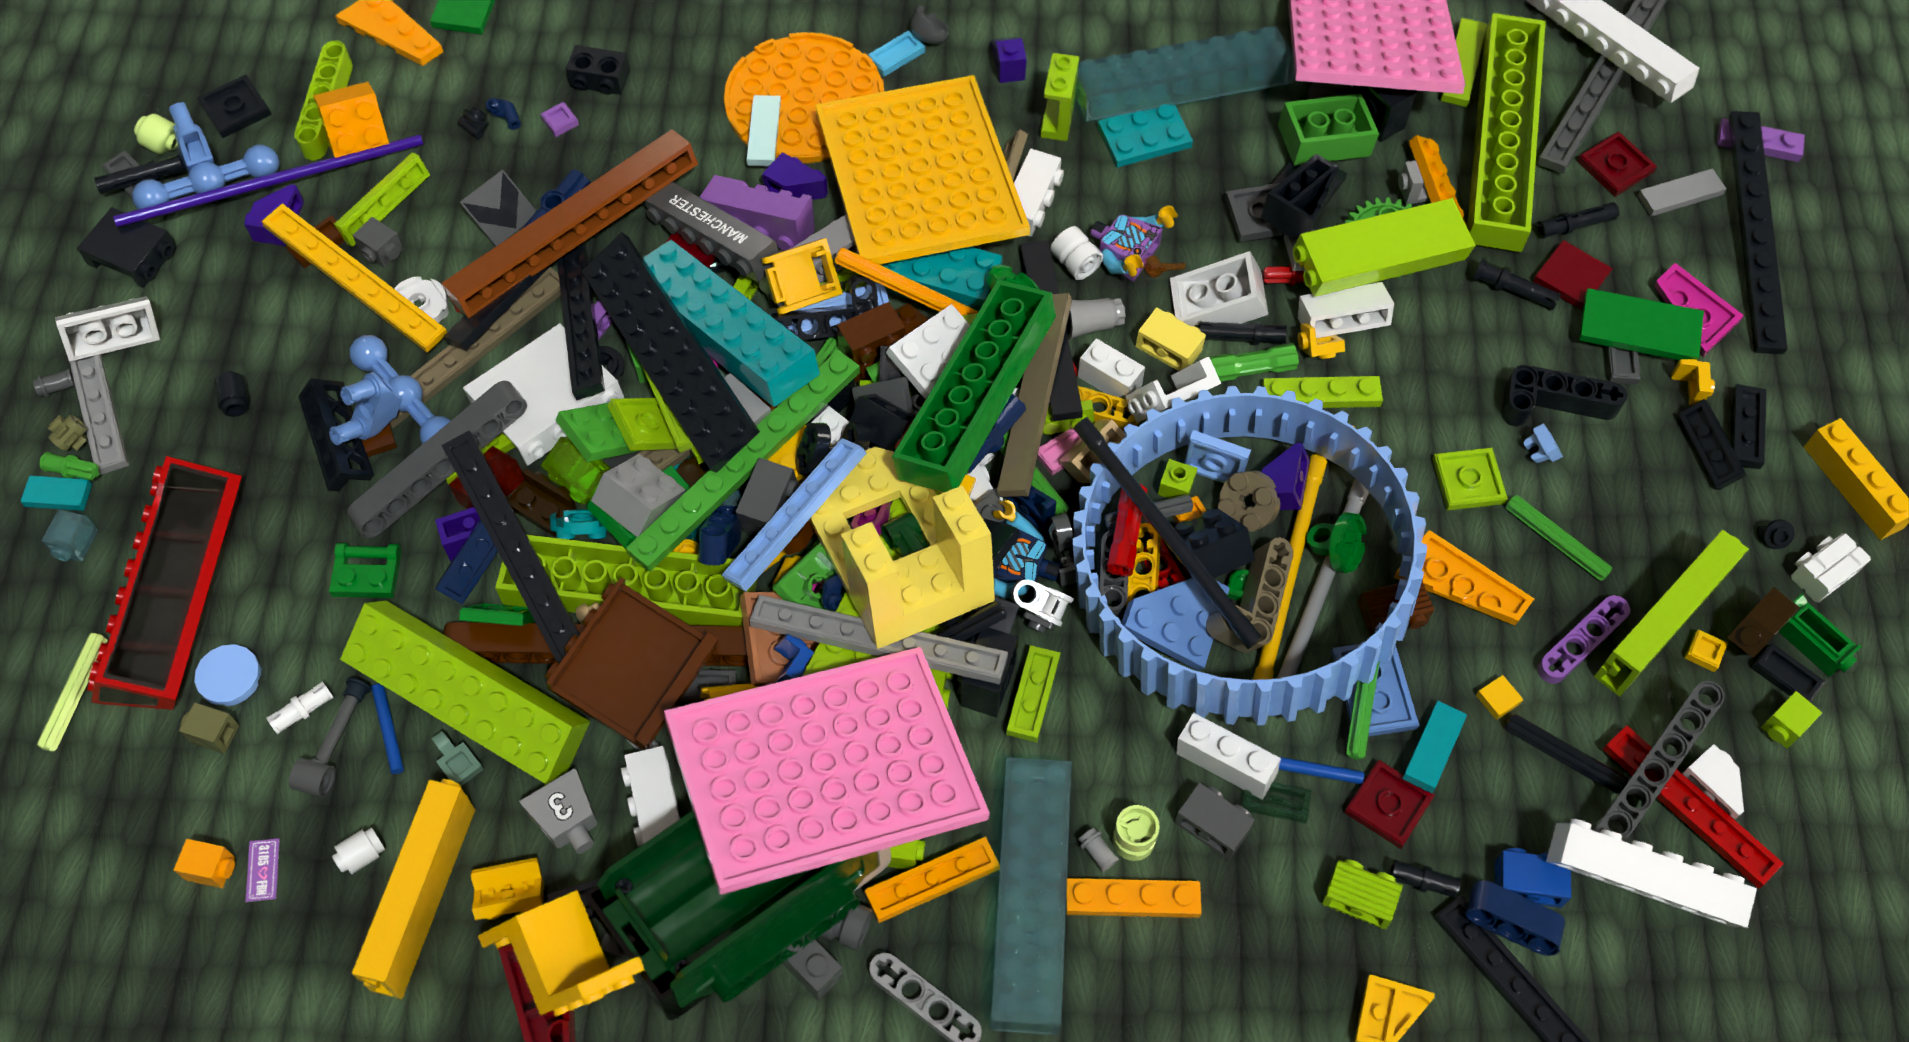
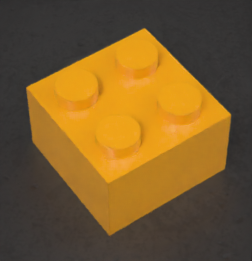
M368 81L313 95L328 145L335 158L389 144L375 92Z

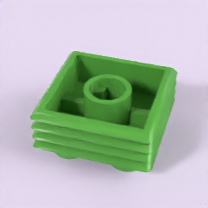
M821 544L813 547L773 585V590L783 600L828 610L821 601L823 585L828 578L837 574L824 547ZM818 582L821 587L819 592L815 594L812 591V584ZM845 587L842 588V592H841L842 598H843V596H844L845 593H846Z

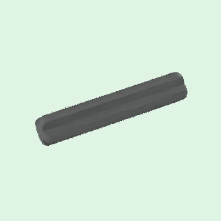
M1187 494L1154 502L1166 518L1191 512L1193 508L1192 499ZM1118 511L1105 515L1104 520L1108 531L1115 530ZM1142 515V517H1141V523H1147V522H1149V521L1145 518V516Z

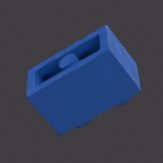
M1509 848L1506 851L1503 850L1495 860V884L1544 906L1562 908L1571 899V870L1546 862L1548 852L1535 855L1527 854L1525 850L1520 848Z

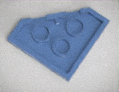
M1191 578L1128 602L1121 624L1142 642L1200 671L1205 668L1214 640L1207 631L1206 621L1211 614L1219 610L1198 583ZM1216 581L1228 595L1229 587Z

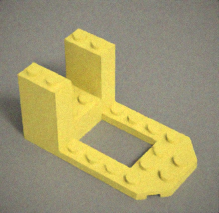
M873 447L865 450L867 454L813 514L809 521L878 650L881 647L995 601L991 532L963 485L937 495L933 489L899 480L892 459L894 452ZM901 498L908 512H911L916 517L922 531V537L929 547L893 561L872 522L851 529L846 519Z

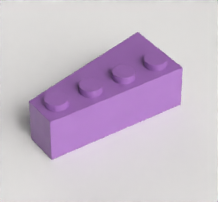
M714 175L700 196L703 200L772 238L782 250L794 247L807 239L815 231L812 196L803 194L801 198L792 196L791 191L781 189L779 193L770 192L767 186L757 184L756 187L751 188L748 187L745 181Z

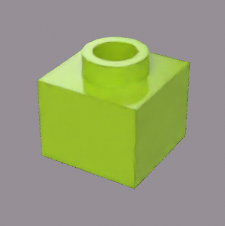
M1169 459L1160 482L1158 495L1166 498L1185 494L1190 495L1198 468Z

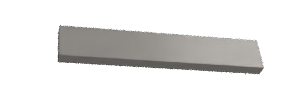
M102 354L70 361L83 421L88 427L86 433L93 463L99 466L98 472L102 475L129 466Z

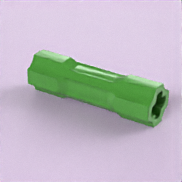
M1293 343L1272 346L1267 350L1209 357L1221 382L1234 380L1239 376L1269 371L1277 373L1295 370L1299 364L1298 353Z

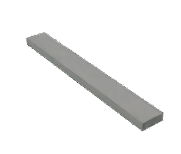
M759 595L749 620L750 627L784 635L789 634L793 637L879 657L921 647L931 669L999 685L1008 658L1007 651L924 632L916 633L877 650L862 619L859 617Z

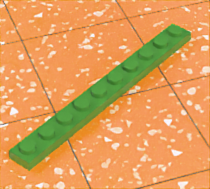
M837 350L819 367V376L782 401L757 425L760 432L717 473L709 470L626 548L627 554L648 572L652 571L751 477L759 458L769 460L860 373V366Z

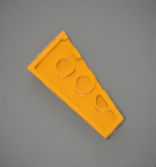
M358 0L335 15L339 24L353 27L355 32L374 38L376 43L384 47L388 45L394 48L396 53L421 66H424L444 52L442 45L391 0Z

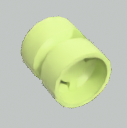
M1133 805L1125 808L1119 814L1112 840L1115 850L1124 859L1131 861L1143 860L1153 851L1160 827L1155 813L1145 806Z

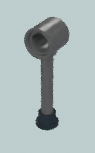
M348 678L346 680L348 686L343 694L345 699L315 759L302 757L294 764L289 777V787L291 789L324 798L329 794L335 781L336 770L335 767L327 765L356 704L362 702L365 693H370L371 687L367 683L355 678Z

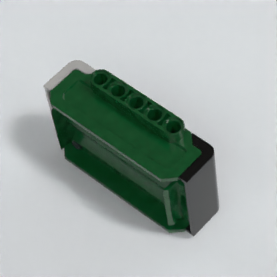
M691 811L609 867L598 881L597 887L594 886L585 892L584 896L592 914L624 959L628 961L638 956L640 957L645 970L636 973V976L665 1017L671 1021L684 1015L714 992L722 1002L734 999L795 955L797 952H791L786 949L790 945L793 946V949L798 945L803 949L842 921L850 909L854 911L860 904V899L853 891L874 878L889 865L891 851L890 848L882 849L720 895L694 811Z

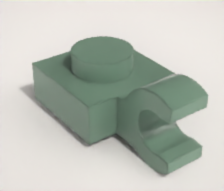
M443 731L431 738L443 755L436 762L449 780L455 781L462 786L484 770L464 742L454 747Z

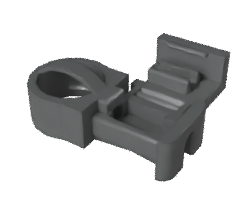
M1064 513L1050 517L1051 525L1048 530L1051 539L1054 540L1053 546L1062 568L1059 569L1061 587L1076 583L1073 565L1074 537L1068 516Z

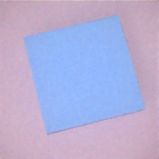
M1193 430L1189 439L1184 464L1197 467L1196 474L1225 483L1235 473L1245 472L1251 450Z

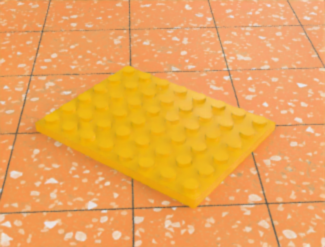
M974 75L815 104L817 117L858 255L877 264H884L1030 235L1029 222Z

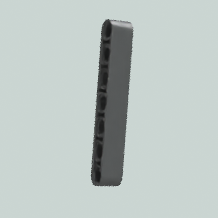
M503 380L494 384L349 506L347 515L362 537L373 538L381 534L455 472L441 445L470 430L481 449L484 448L525 413L527 409L526 400L511 382Z
M1704 681L1694 688L1593 831L1601 833V830L1611 831L1608 827V821L1614 820L1622 825L1621 841L1626 842L1722 705L1724 692L1717 683ZM1698 694L1709 696L1712 700V705L1703 704L1699 700ZM1680 719L1690 720L1694 724L1695 730L1685 729L1681 725ZM1662 745H1672L1677 751V756L1667 755ZM1651 769L1655 771L1659 776V781L1652 782L1648 780L1644 770ZM1626 795L1637 796L1641 801V807L1634 808L1630 806L1626 800Z

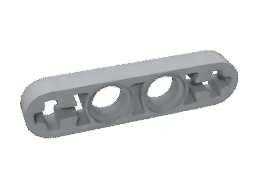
M881 953L872 959L869 968L872 981L947 1041L980 1042V1023L898 958L889 953ZM890 963L891 972L898 979L901 972L905 974L899 979L895 989L891 987L894 985L893 978L887 974H884L882 977L878 976L879 969L877 966L879 964L886 966ZM909 982L917 983L922 990L920 996L914 1000L905 998L902 995V988L905 984ZM942 1003L948 1008L949 1014L944 1020L936 1021L930 1017L929 1009L933 1004ZM955 1014L960 1016L956 1019V1023L964 1029L968 1026L973 1027L972 1035L974 1038L972 1040L968 1037L963 1041L960 1040V1031L953 1025L950 1031L945 1029L951 1024Z

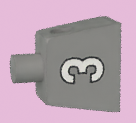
M575 768L520 801L528 817L556 848H561L571 843L576 853L581 854L594 845V841L588 831L596 827L598 822Z

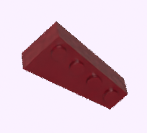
M512 944L499 948V954L524 1041L576 1042L575 1009L556 1017L553 1011L540 1015Z

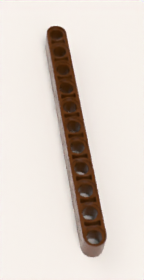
M450 622L444 625L443 634L491 663L553 664L556 661L536 623L516 626L481 622ZM575 624L579 633L581 634L586 626H584L583 624ZM689 625L704 635L709 632L718 638V645L704 666L749 667L744 626Z

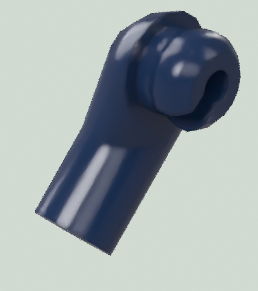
M496 98L487 100V111L496 117L505 119L509 129L515 130L521 126V121L513 103Z
M838 574L833 575L824 582L821 597L824 607L832 611L837 610L842 599V588H844Z

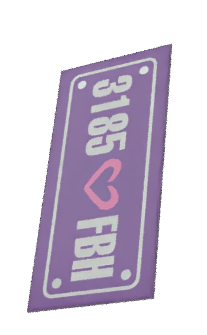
M280 838L249 841L246 902L276 899Z

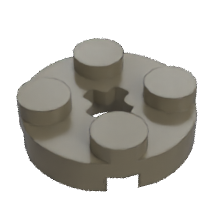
M1256 470L1238 472L1228 478L1222 486L1218 509L1246 526L1249 532H1254L1270 525L1276 519L1280 510V497L1277 498L1274 481L1266 474ZM1252 494V501L1256 503L1255 507H1247L1244 497Z

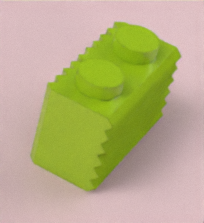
M1338 860L1333 869L1322 905L1373 924L1381 929H1386L1393 919L1403 885L1396 883V879L1387 873L1377 872L1373 874L1363 870L1364 866L1354 860H1345L1344 862Z

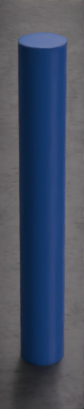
M379 683L371 687L391 774H399L404 771L385 687Z
M1279 757L1281 760L1278 770L1363 784V771Z

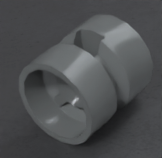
M859 904L854 911L850 909L842 921L819 937L829 941L837 937L840 945L858 951L870 926L873 909Z

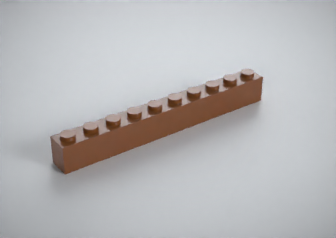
M671 129L442 282L441 284L451 302L469 319L528 275L534 276L698 165L691 144Z

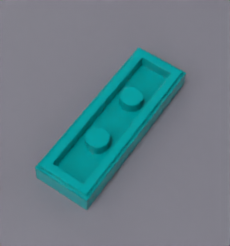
M1437 701L1403 775V780L1427 792H1434L1467 714Z

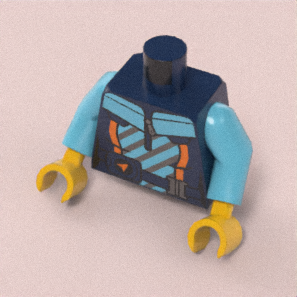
M1009 500L999 501L1004 506L1005 513L1003 514V512L996 510L993 512V516L996 519H1007V523L1002 522V524L1016 527L1021 534L993 572L994 594L1008 599L1012 598V587L1020 580L1037 582L1038 578L1042 577L1056 581L1061 564L1045 559L1047 543L1044 542L1043 536L1026 518L1016 512L1013 502ZM1023 585L1018 591V596L1034 590L1030 585Z

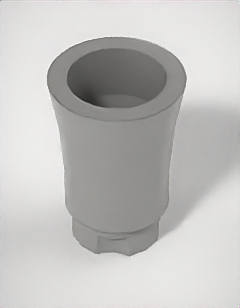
M1121 298L1072 300L1066 325L1068 340L1081 335L1123 326L1126 315Z

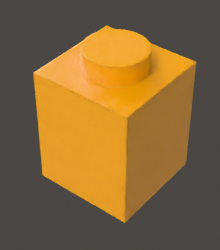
M186 839L173 870L185 881L223 889L226 879H229L234 871L235 856L223 846Z

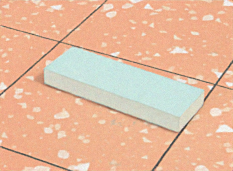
M753 96L747 165L770 166L776 159L781 96Z

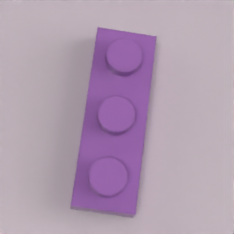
M1722 118L1718 127L1717 146L1732 149L1729 120ZM1761 126L1765 156L1795 162L1801 160L1804 149L1803 134Z

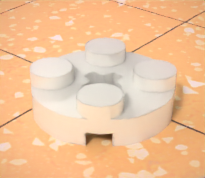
M412 277L402 281L394 288L414 305L416 300L420 302L426 301L424 305L418 308L438 323L449 314V301L445 289L434 279L429 281L422 280L421 277Z

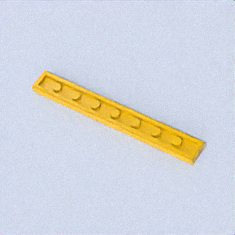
M283 203L261 221L267 230L426 353L441 341L447 333L446 328Z

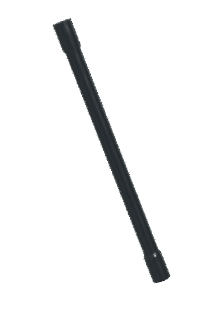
M1086 417L1078 422L1073 428L1086 446L1096 454L1225 617L1237 637L1247 649L1256 645L1263 639L1261 634L1227 596L1108 446L1105 438L1091 420Z

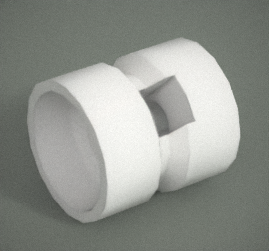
M1076 226L1069 227L1061 232L1053 241L1050 249L1052 254L1062 264H1065L1068 271L1077 280L1085 279L1094 273L1104 257L1103 253L1089 242L1088 237Z

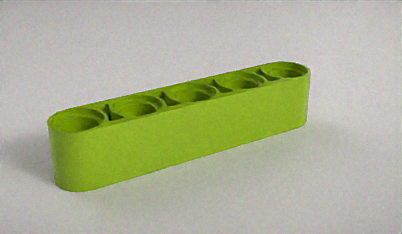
M329 41L322 47L295 129L294 137L303 156L308 160L321 159L326 154L329 146L313 95L347 87L353 69L350 56L344 43L341 41Z

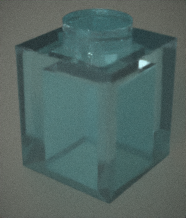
M58 509L42 542L50 550V555L61 561L73 559L82 562L98 529L87 516Z

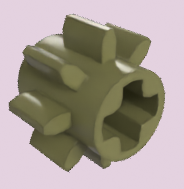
M69 414L65 419L58 415L48 427L52 431L48 438L53 444L64 451H68L71 446L78 451L88 439L87 435L84 434L88 427L72 414Z

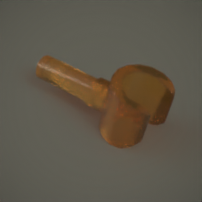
M1156 255L1148 257L1146 261L1149 265H1144L1147 273L1152 278L1160 276L1164 271L1184 270L1186 268L1185 263H1161Z

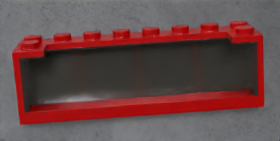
M166 456L163 467L156 466L149 494L155 498L152 506L146 504L141 519V522L146 523L144 532L137 531L132 549L138 551L135 560L128 559L124 571V577L129 578L126 587H119L115 604L120 605L117 616L110 615L105 632L111 634L108 644L101 643L97 660L93 662L89 675L87 691L93 692L92 703L174 709L239 489L241 475Z

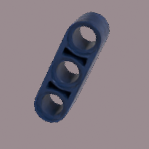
M719 506L700 528L698 561L706 565L724 564L741 541L742 525L736 515L737 507Z
M1477 881L1472 886L1466 910V917L1469 921L1538 954L1553 956L1559 953L1566 923L1562 915L1489 881Z

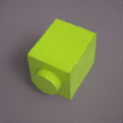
M1795 691L1761 727L1768 732L1771 739L1788 749L1815 722L1822 712Z

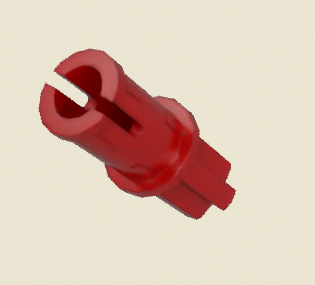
M1291 263L1289 266L1265 267L1262 272L1263 282L1266 284L1288 283L1289 286H1294L1295 283H1305L1303 278L1304 271H1293Z

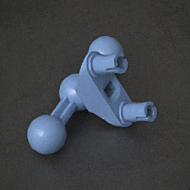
M184 102L176 103L169 107V111L175 123L173 129L176 134L179 155L189 175L165 184L153 179L143 180L133 189L132 200L137 209H142L194 192L198 194L224 187L225 182L247 175L258 178L273 174L279 170V156L268 146L254 145L246 151L243 159L218 167L214 164L201 127L194 124Z
M362 335L353 341L349 348L350 359L353 365L362 371L373 372L365 374L361 381L341 388L340 394L343 402L348 406L356 403L350 421L330 428L329 436L335 445L338 446L356 438L366 440L376 436L393 418L397 417L398 412H408L421 426L420 440L422 444L451 421L445 416H434L423 404V389L416 379L409 375H398L386 361L388 359L387 347L381 339L374 335Z

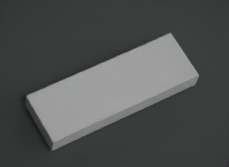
M1712 168L1642 189L1637 196L1652 217L1721 196L1725 193L1726 187Z

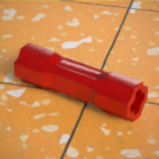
M1139 484L1147 494L1148 489L1142 484ZM1122 488L1118 503L1114 538L1106 570L1113 575L1127 577L1133 574L1137 553L1136 546L1143 514Z

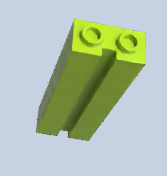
M1450 198L1302 233L1292 249L1294 260L1299 263L1301 268L1304 267L1306 270L1303 274L1305 285L1310 288L1313 297L1464 261L1476 245L1454 199Z
M1722 530L1618 645L1594 677L1620 697L1727 577L1749 548L1743 545L1738 538Z

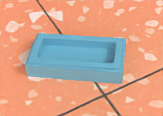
M908 30L869 53L868 56L877 66L878 72L885 77L925 53V45Z

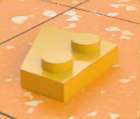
M1369 974L1365 985L1354 1042H1398L1431 1003L1435 993Z

